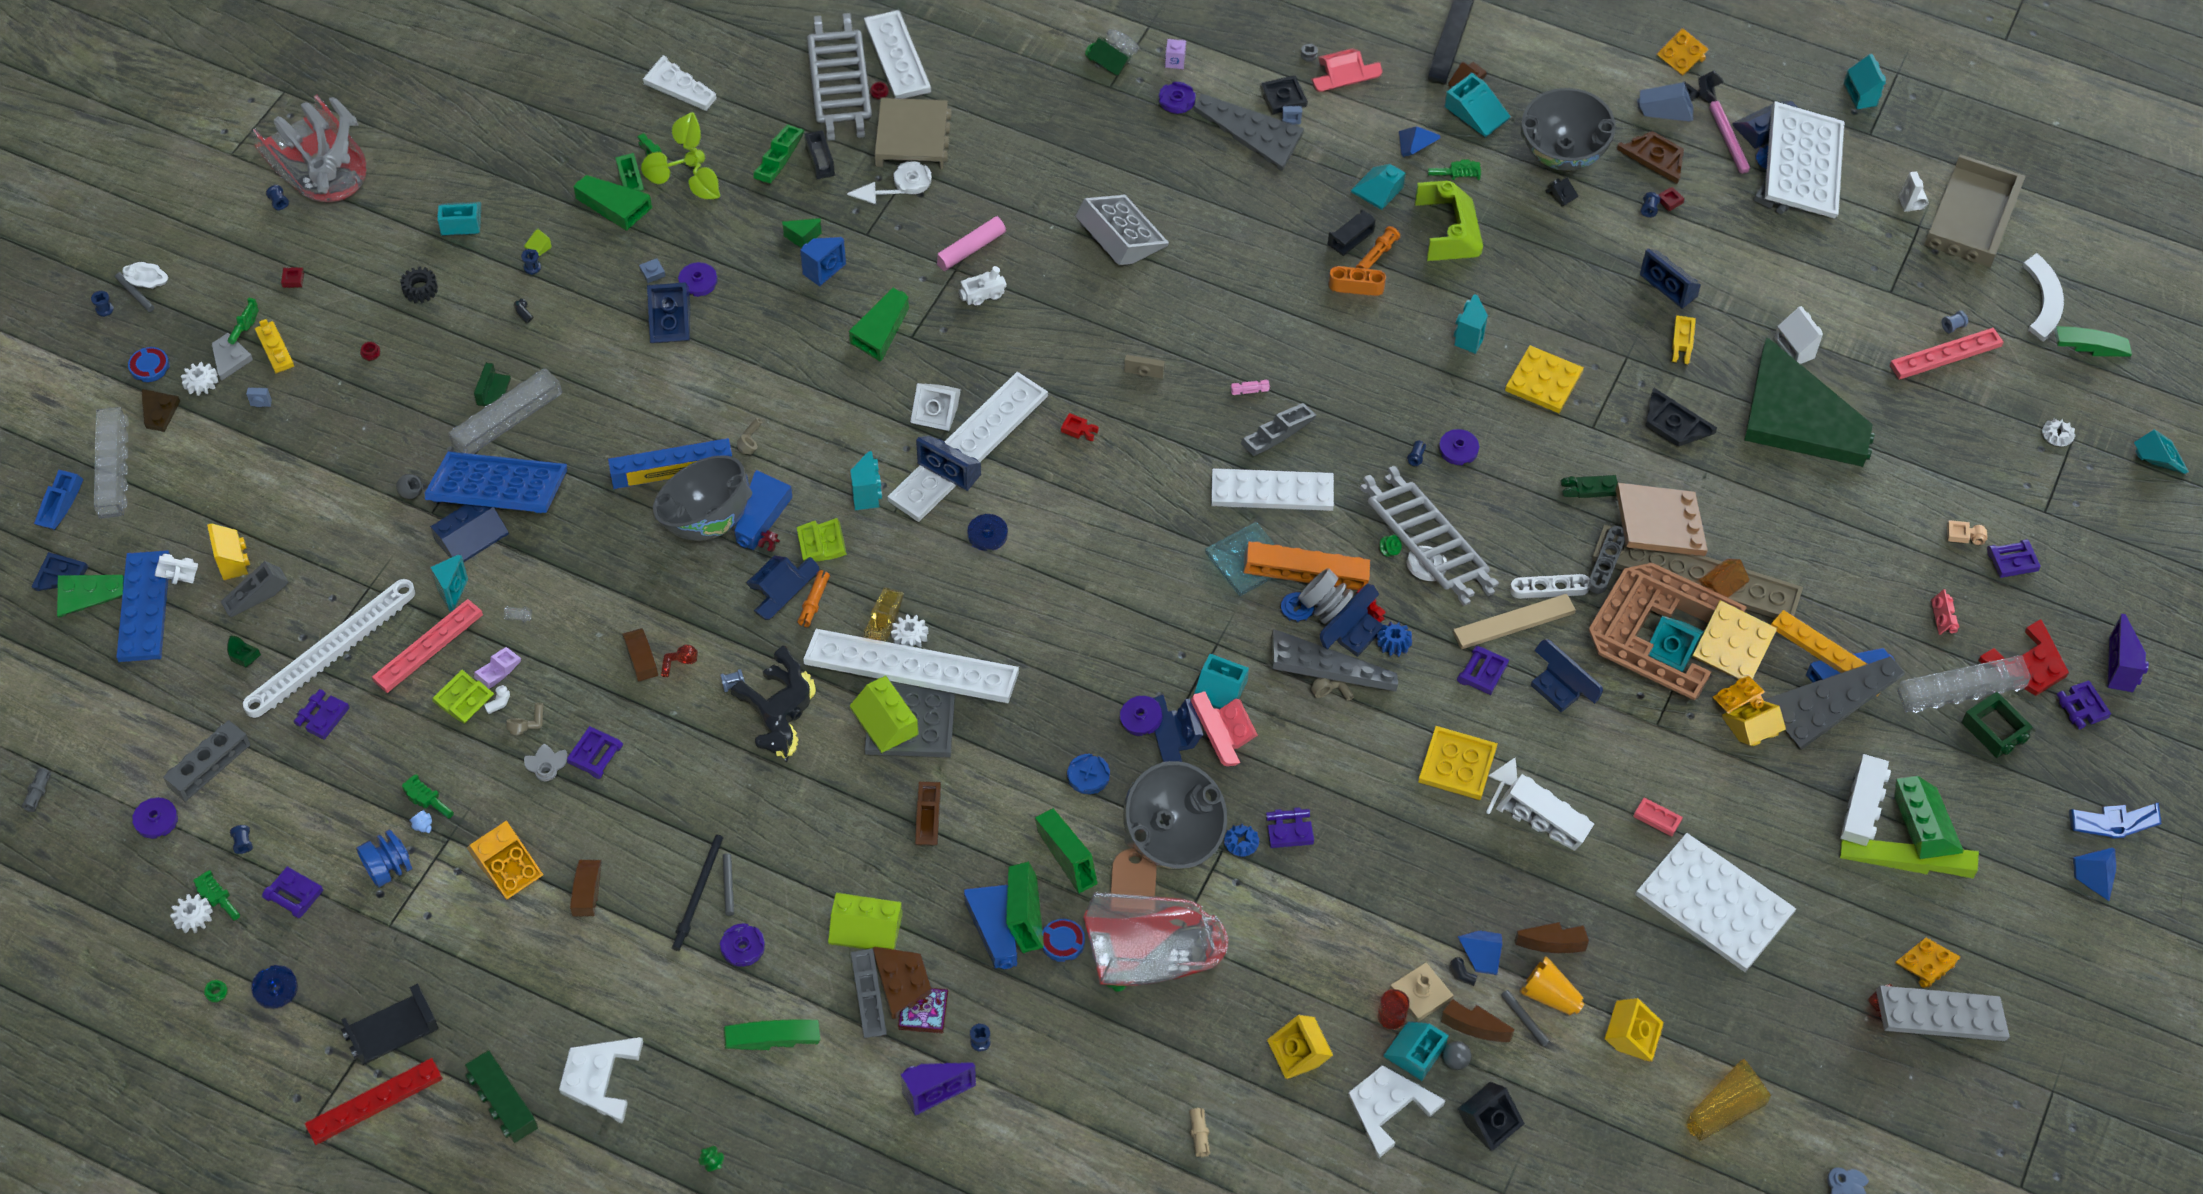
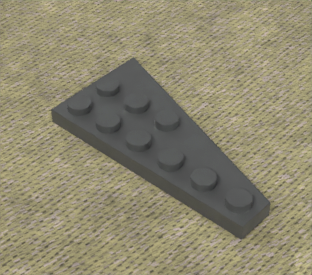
M1202 93L1194 105L1196 113L1209 122H1215L1222 131L1231 133L1235 140L1254 153L1258 152L1264 156V160L1267 162H1273L1280 171H1283L1304 133V128Z
M1273 629L1271 635L1272 669L1385 690H1397L1398 677L1395 672Z
M1890 656L1764 699V701L1780 706L1786 727L1785 731L1802 750L1900 679L1905 673Z

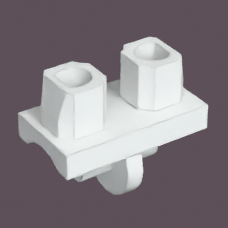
M163 554L159 557L155 576L172 579V584H177V581L193 583L198 563H194L193 559L184 558L178 560L174 559L172 555Z

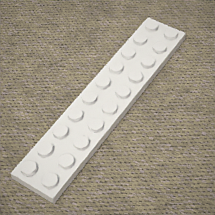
M1016 372L945 443L981 462L1048 397V391L1019 372ZM919 466L888 495V502L919 522L956 485Z
M820 629L815 630L804 657L805 665L878 679L886 675L890 681L1004 703H1009L1019 674V667Z

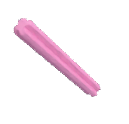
M1711 102L1709 108L1741 174L1748 173L1750 166L1720 102Z

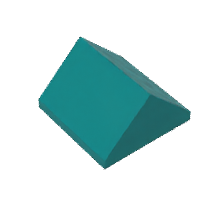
M456 555L431 567L437 590L450 612L455 610L468 581L461 555Z

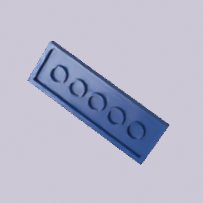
M169 550L127 553L117 647L118 662L162 658L168 578L155 576L159 557L163 554L170 555Z

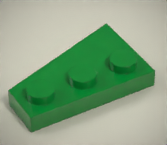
M58 576L57 617L60 618L75 611L79 612L97 604L100 605L122 598L124 576Z

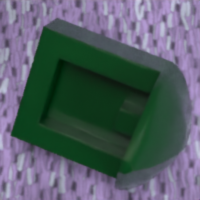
M229 636L227 652L232 662L246 668L261 655L258 648L245 643L237 636Z

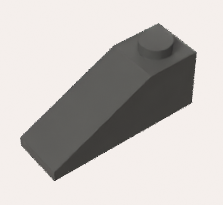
M264 561L220 602L228 616L233 617L275 596L289 581L280 567Z

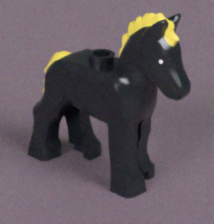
M783 645L775 651L773 659L783 664L787 671L774 664L763 671V676L767 679L780 681L786 686L770 698L765 699L743 680H740L732 686L731 695L737 697L740 701L749 702L760 715L764 726L770 732L758 735L755 738V745L758 748L767 749L775 753L776 756H782L785 762H788L789 756H792L795 750H797L796 746H798L797 742L799 741L796 736L797 732L789 722L800 718L803 711L809 706L811 698L814 697L816 688L814 679H810L811 675L806 671L801 673L800 664L794 660L788 648Z

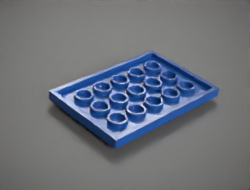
M447 452L425 491V500L547 513L567 472V464Z

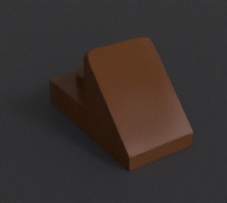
M1462 62L1449 81L1448 86L1454 87L1471 73L1482 80L1486 77L1487 71L1474 62L1469 65Z

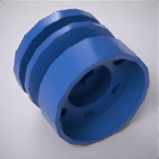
M390 829L385 831L388 842L381 835L377 836L379 847L376 848L370 841L356 847V851L366 871L378 888L391 882L390 870H393L399 877L402 876L399 865H402L406 872L412 870L406 848Z

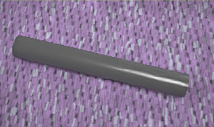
M121 272L115 275V278L148 312L154 310L155 307L134 285L124 278Z
M723 854L725 915L732 916L734 915L731 854Z
M1509 990L1504 991L1501 994L1504 1000L1543 1047L1547 1046L1550 1040Z

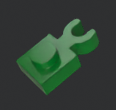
M645 133L637 136L640 140L638 144L645 150L646 156L654 152L662 153L659 145H655L651 139H648Z

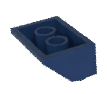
M1792 101L1779 102L1798 108ZM1773 104L1732 124L1754 149L1769 143Z
M1649 248L1645 251L1640 271L1641 277L1682 309L1698 297L1701 284L1696 279L1689 276L1682 268L1675 265L1659 251Z
M932 436L918 437L916 439L917 464L966 491L981 476V463L976 458L969 457L959 449L953 448L941 439H936Z
M465 504L430 526L434 540L450 558L461 555L463 562L509 534L494 507Z

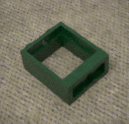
M1998 691L1966 711L1961 722L1996 758L2003 754L2008 755L2017 744L2023 745L2030 738L2029 734L2033 728ZM1994 710L2017 731L2003 741L1981 720Z

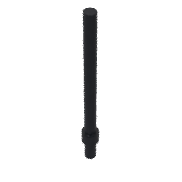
M717 834L714 837L682 922L678 924L675 931L677 935L672 945V949L675 951H680L685 937H688L691 930L690 923L723 841V836Z

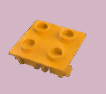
M1682 28L1657 55L1683 76L1696 62H1703L1706 59L1705 53L1709 49Z
M1750 676L1739 679L1734 685L1720 690L1718 694L1713 696V699L1727 713L1734 711L1747 702L1753 708L1759 709L1764 704L1761 694L1765 693V691Z
M1925 938L1898 959L1896 964L1919 976L1921 987L1929 988L1935 982V979H1941V976H1944L1948 970L1955 967V963L1960 959V956Z

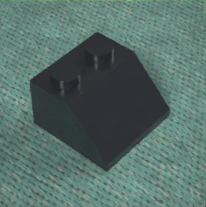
M1489 1082L1457 1109L1466 1127L1490 1151L1496 1149L1525 1124L1507 1088L1493 1082Z

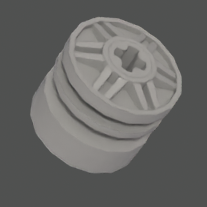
M1329 568L1319 573L1298 597V600L1307 608L1318 605L1314 615L1319 616L1322 614L1319 620L1324 624L1334 618L1348 604L1354 594L1351 589L1344 591L1346 588L1345 583L1334 587L1338 577Z

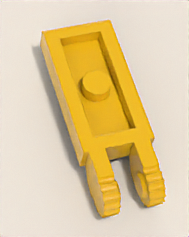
M1676 315L1672 362H1677L1679 351H1685L1684 364H1689L1693 349L1696 318Z

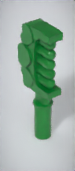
M1462 159L1460 162H1452L1450 168H1428V176L1451 175L1452 180L1459 176H1473L1480 180V162Z
M248 297V305L244 312H242V315L237 316V325L234 326L232 333L227 339L229 344H235L243 330L248 331L250 326H253L259 312L256 299Z
M417 774L402 784L403 791L413 804H418L423 808H427L431 804L433 808L437 809L446 818L450 819L453 816L454 812L443 804L441 800L437 799L439 797L438 791H432L430 788H427V785H424L419 780Z
M211 870L206 871L193 880L197 892L202 899L207 898L209 904L213 907L220 904L221 908L227 912L232 920H237L240 917L239 912L230 903V900L227 899L230 896L227 889H222V886L214 879Z

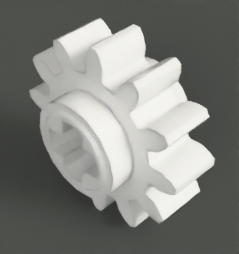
M200 362L199 366L191 364V370L184 369L186 374L181 375L182 385L184 389H188L189 394L196 391L197 396H199L202 391L208 394V388L215 389L214 383H218L217 372L215 368H211L210 364L204 367L203 363Z
M907 614L906 620L899 617L898 624H892L891 637L894 638L895 644L901 643V645L910 647L917 645L921 648V641L927 642L928 627L925 626V620L918 622L917 615L910 619V616Z
M187 894L186 901L178 899L180 905L172 906L174 913L171 914L176 928H182L184 933H187L190 928L196 933L198 926L205 929L204 921H211L212 919L209 914L213 912L207 898L201 900L200 895L197 894L192 899Z

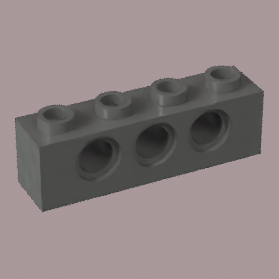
M230 720L220 725L211 736L204 739L196 749L185 755L182 761L167 771L163 776L167 787L186 802L251 745L247 735Z

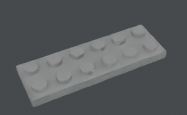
M1879 986L1876 989L1885 1031L2006 1041L2010 1038L2000 996Z

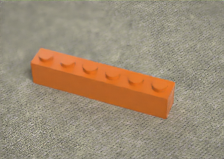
M1248 542L1244 556L1243 573L1310 583L1319 573L1329 568L1338 577L1334 587L1345 583L1346 589L1359 590L1369 582L1370 560L1361 557L1343 556L1341 554L1323 553L1321 551L1302 550L1301 548L1282 547L1281 545Z

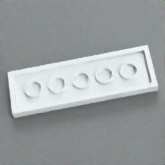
M897 10L864 18L865 26L894 98L904 99L931 92V86L900 11Z
M1212 469L1211 506L1333 511V473Z

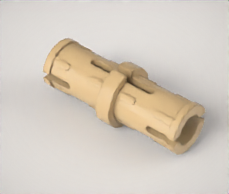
M1194 1108L1190 1110V1117L1192 1122L1191 1137L1194 1139L1196 1157H1205L1210 1155L1208 1144L1209 1129L1206 1127L1204 1109Z

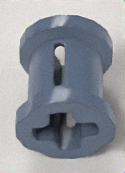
M1960 310L1953 316H1945L1941 321L1942 327L1947 333H1952L1959 327L1964 328L1968 324L1967 315Z
M741 669L727 675L720 674L725 692H728L738 681H744Z

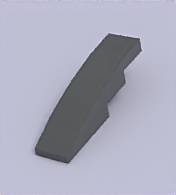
M1304 403L1276 414L1273 421L1259 426L1256 433L1244 437L1241 445L1253 456L1258 455L1302 429L1316 418V414Z
M873 949L851 952L864 1039L887 1035Z

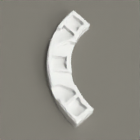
M2036 253L2025 261L2022 267L2030 273L2042 290L2043 307L2041 314L2030 325L2028 330L2044 342L2053 333L2061 318L2064 297L2061 284L2055 272Z

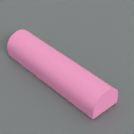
M998 216L994 217L939 252L937 266L946 271L1004 234L1006 228L1002 220Z

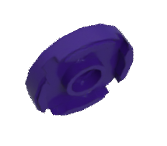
M1172 82L1170 85H1164L1160 90L1159 102L1164 110L1171 113H1184L1191 110L1195 105L1196 94L1193 88L1186 83Z
M700 262L685 266L680 271L678 277L679 283H687L690 294H693V296L707 295L715 289V285L718 282L715 269L706 263Z
M1462 429L1446 432L1441 437L1439 443V451L1444 460L1455 465L1473 462L1478 455L1480 447L1478 439L1469 431Z
M1136 696L1129 699L1123 705L1120 711V720L1124 729L1132 735L1143 736L1142 734H1151L1159 728L1163 720L1162 709L1154 698Z
M160 797L150 798L142 802L133 814V825L141 836L150 839L169 834L175 828L178 821L177 810L173 803Z
M741 923L733 925L724 932V936L720 941L722 956L727 962L734 966L744 967L752 965L761 958L764 953L765 942L763 934L758 928ZM741 945H746L743 949L739 948Z

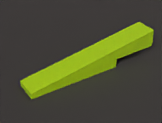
M1841 839V859L1928 874L1930 870L1967 878H1974L1978 871L1979 851L1963 850L1961 854L1919 859L1914 844L1869 840L1867 845L1864 846Z

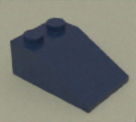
M687 283L647 285L650 343L690 341V290Z

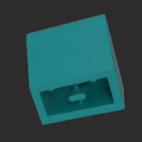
M1869 54L1847 70L1844 85L1856 109L1878 105L1883 87L1886 84V78L1879 68L1878 61L1875 60L1873 54Z
M481 202L442 203L438 205V224L441 235L480 233Z
M1474 294L1470 301H1466L1463 314H1459L1455 324L1458 326L1454 331L1453 337H1456L1454 346L1476 354L1484 340L1488 315L1478 295Z
M868 451L850 470L855 510L878 508L879 499H882L878 460L873 459L872 451Z
M1209 654L1202 668L1194 694L1206 692L1212 706L1220 710L1236 698H1240L1248 682L1249 668Z
M1408 1021L1383 1057L1422 1081L1445 1049L1449 1035L1430 1023Z

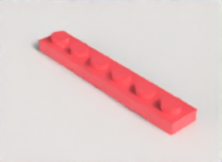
M1990 328L1891 360L1890 367L1900 380L2002 347L2003 340L1994 328Z
M467 599L372 676L373 682L388 693L483 616L482 610Z

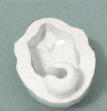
M137 262L123 268L124 278L136 287L153 289L168 282V275L155 264Z

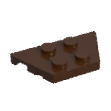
M1653 131L1643 136L1632 138V141L1623 144L1621 142L1617 145V150L1676 184L1679 183L1684 148Z
M873 947L875 962L893 1020L898 1018L899 1013L908 1007L910 1009L919 1000L928 997L931 994V986L921 954Z

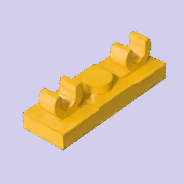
M267 319L259 321L260 326L256 327L255 331L275 373L294 367L293 361L274 322L268 323Z

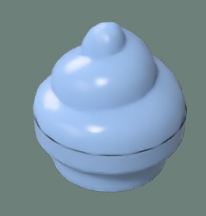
M423 810L410 819L411 827L415 831L430 833L432 819L429 813L426 814Z

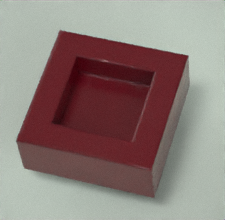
M1673 187L1658 194L1660 196V203L1668 211L1684 203L1685 198Z
M303 267L283 268L282 287H302L304 278Z

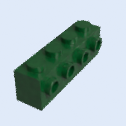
M489 1050L465 1064L468 1072L465 1074L466 1079L471 1086L476 1085L479 1089L476 1091L482 1103H488L490 1106L488 1112L494 1121L498 1119L502 1124L499 1128L505 1138L510 1137L516 1143L538 1129L534 1116Z

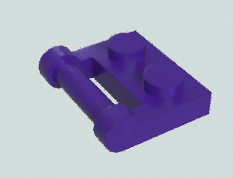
M2028 539L2021 540L2020 543L1997 547L1996 545H1990L1987 547V554L1992 559L2000 578L2037 572L2041 567ZM2015 551H2022V552H2019V553H2013V554H2007V555H2001V556H2000V554H2004V553L2015 552Z
M1475 646L1471 659L1464 671L1458 675L1457 681L1462 685L1472 686L1491 695L1507 668L1509 659L1480 646ZM1482 658L1485 659L1477 676H1471L1478 661Z
M589 726L567 757V763L590 773L594 778L600 779L604 774L603 770L616 751H620L623 743L617 738ZM605 744L609 745V748L597 765H593L592 762Z
M286 867L272 885L263 891L262 898L277 903L292 912V915L296 918H301L324 890L321 885ZM281 890L301 903L296 905L277 893Z

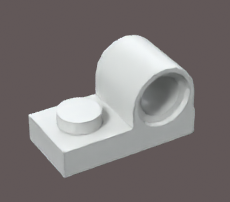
M1917 172L1909 173L1899 195L1904 212L1921 210L1928 205V199L1923 190V182Z

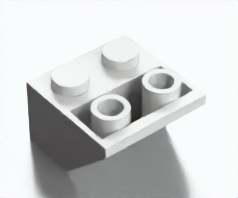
M1800 306L1778 325L1774 339L1785 352L1802 364L1816 357L1823 333L1820 327L1813 322L1810 314Z

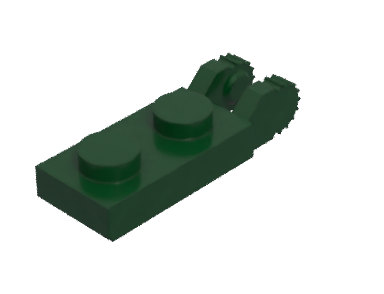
M1616 475L1576 478L1569 476L1560 480L1561 486L1567 487L1563 489L1564 497L1591 498L1617 496L1616 486L1618 481Z

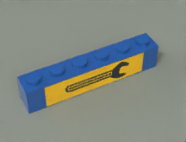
M729 438L610 458L608 462L613 489L669 480L683 468L701 459L721 455L732 456Z

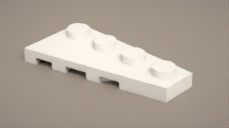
M664 55L643 78L645 85L706 111L716 100V93L701 82L693 80L690 74H685L680 70L679 66L675 63H670Z

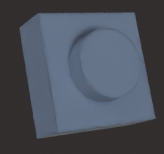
M1283 106L1282 121L1292 125L1301 124L1302 106Z
M657 258L639 265L640 271L647 283L665 277V271Z
M268 388L247 389L246 394L250 406L271 407L272 399Z

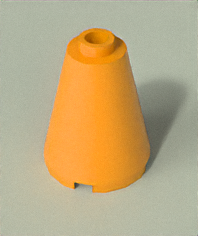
M1546 956L1543 958V963L1540 961L1527 978L1526 982L1528 984L1525 988L1522 986L1520 993L1570 1016L1573 1013L1578 1014L1584 1006L1582 1002L1584 997Z

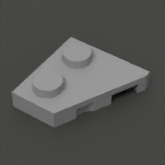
M229 333L212 343L217 371L221 381L253 360L251 354L237 341L233 345L227 342L230 336Z

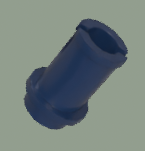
M1415 441L1411 453L1408 454L1407 459L1412 466H1418L1423 462L1422 456L1426 449V444H1423V441Z

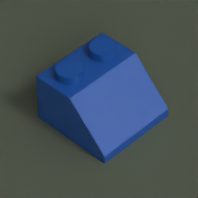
M842 237L814 238L800 250L803 275L818 286H821L846 265L845 245Z

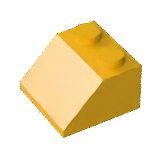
M207 524L214 558L223 580L247 575V566L250 565L247 553L244 554L243 552L244 549H247L244 537L240 538L237 530L215 524Z
M1764 701L1763 706L1759 709H1755L1750 703H1746L1730 713L1722 714L1724 721L1738 741L1749 746L1758 745L1761 743V740L1776 737L1779 735V732L1786 730L1780 706Z
M1638 998L1617 1000L1605 1040L1619 1052L1646 1061H1653L1664 1022Z
M1298 1015L1267 1039L1285 1079L1316 1069L1333 1056L1315 1017Z

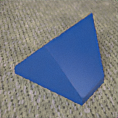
M1418 126L1399 131L1402 156L1405 157L1418 152L1440 139V135Z
M2109 848L2073 857L2074 878L2110 901L2116 873L2115 849Z
M1476 931L1458 936L1475 968V972L1492 975L1498 974L1502 934Z

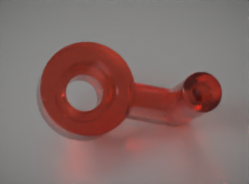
M683 645L677 649V652L666 653L663 657L661 676L669 677L671 661L678 660L683 664L695 663L698 657L697 649L692 645Z

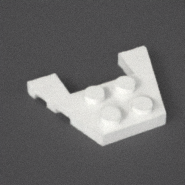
M632 1038L570 1048L559 1089L560 1093L585 1106L588 1105L596 1109L603 1115L606 1114L614 1118L619 1123H623L627 1100L607 1098L605 1095L615 1057L639 1060L643 1039Z
M1384 1066L1377 1069L1348 1094L1378 1158L1395 1145V1142L1380 1126L1407 1104L1414 1101L1429 1117L1445 1104V1100Z

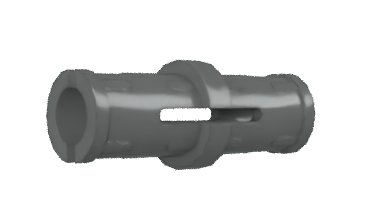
M44 768L37 770L32 784H29L27 788L28 793L22 804L24 810L29 812L36 810L41 796H44L46 792L45 787L51 776L49 770Z

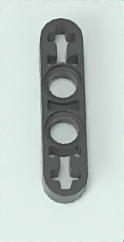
M1613 526L1608 531L1588 584L1589 589L1593 593L1600 594L1607 589L1625 543L1624 531L1620 526ZM1616 534L1619 535L1617 543L1613 542ZM1613 549L1615 550L1616 554L1609 555L1606 553L1605 550ZM1606 564L1610 567V570L1603 571L1599 568V565ZM1598 577L1602 578L1600 585H1596Z

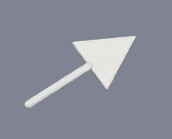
M875 182L849 192L847 195L876 205L875 194H903V192L900 190L875 191Z
M1515 758L1488 775V777L1499 781L1500 784L1486 811L1487 814H1490L1504 784L1512 786L1517 780Z

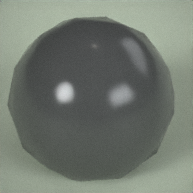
M405 474L397 481L396 489L403 498L414 499L422 491V482L414 474Z
M1455 1041L1449 1043L1443 1050L1444 1062L1451 1069H1464L1471 1062V1051L1463 1042Z

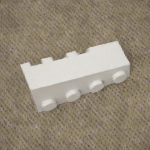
M1863 754L1855 771V780L1852 784V793L1847 806L1849 811H1847L1840 839L1864 846L1867 845L1869 839H1874L1877 827L1873 826L1874 821L1879 820L1882 809L1878 807L1879 801L1883 802L1886 793L1883 784L1888 782L1891 770L1887 769L1889 761Z
M1523 774L1507 790L1496 807V810L1502 813L1504 810L1512 813V818L1519 822L1523 819L1531 823L1532 829L1538 832H1548L1551 839L1574 851L1583 843L1594 825L1587 816L1578 813L1568 803L1559 800L1549 790L1543 789L1532 778L1526 777Z

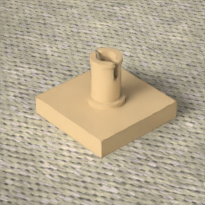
M1427 962L1391 984L1390 987L1417 1022L1450 1002L1454 997Z

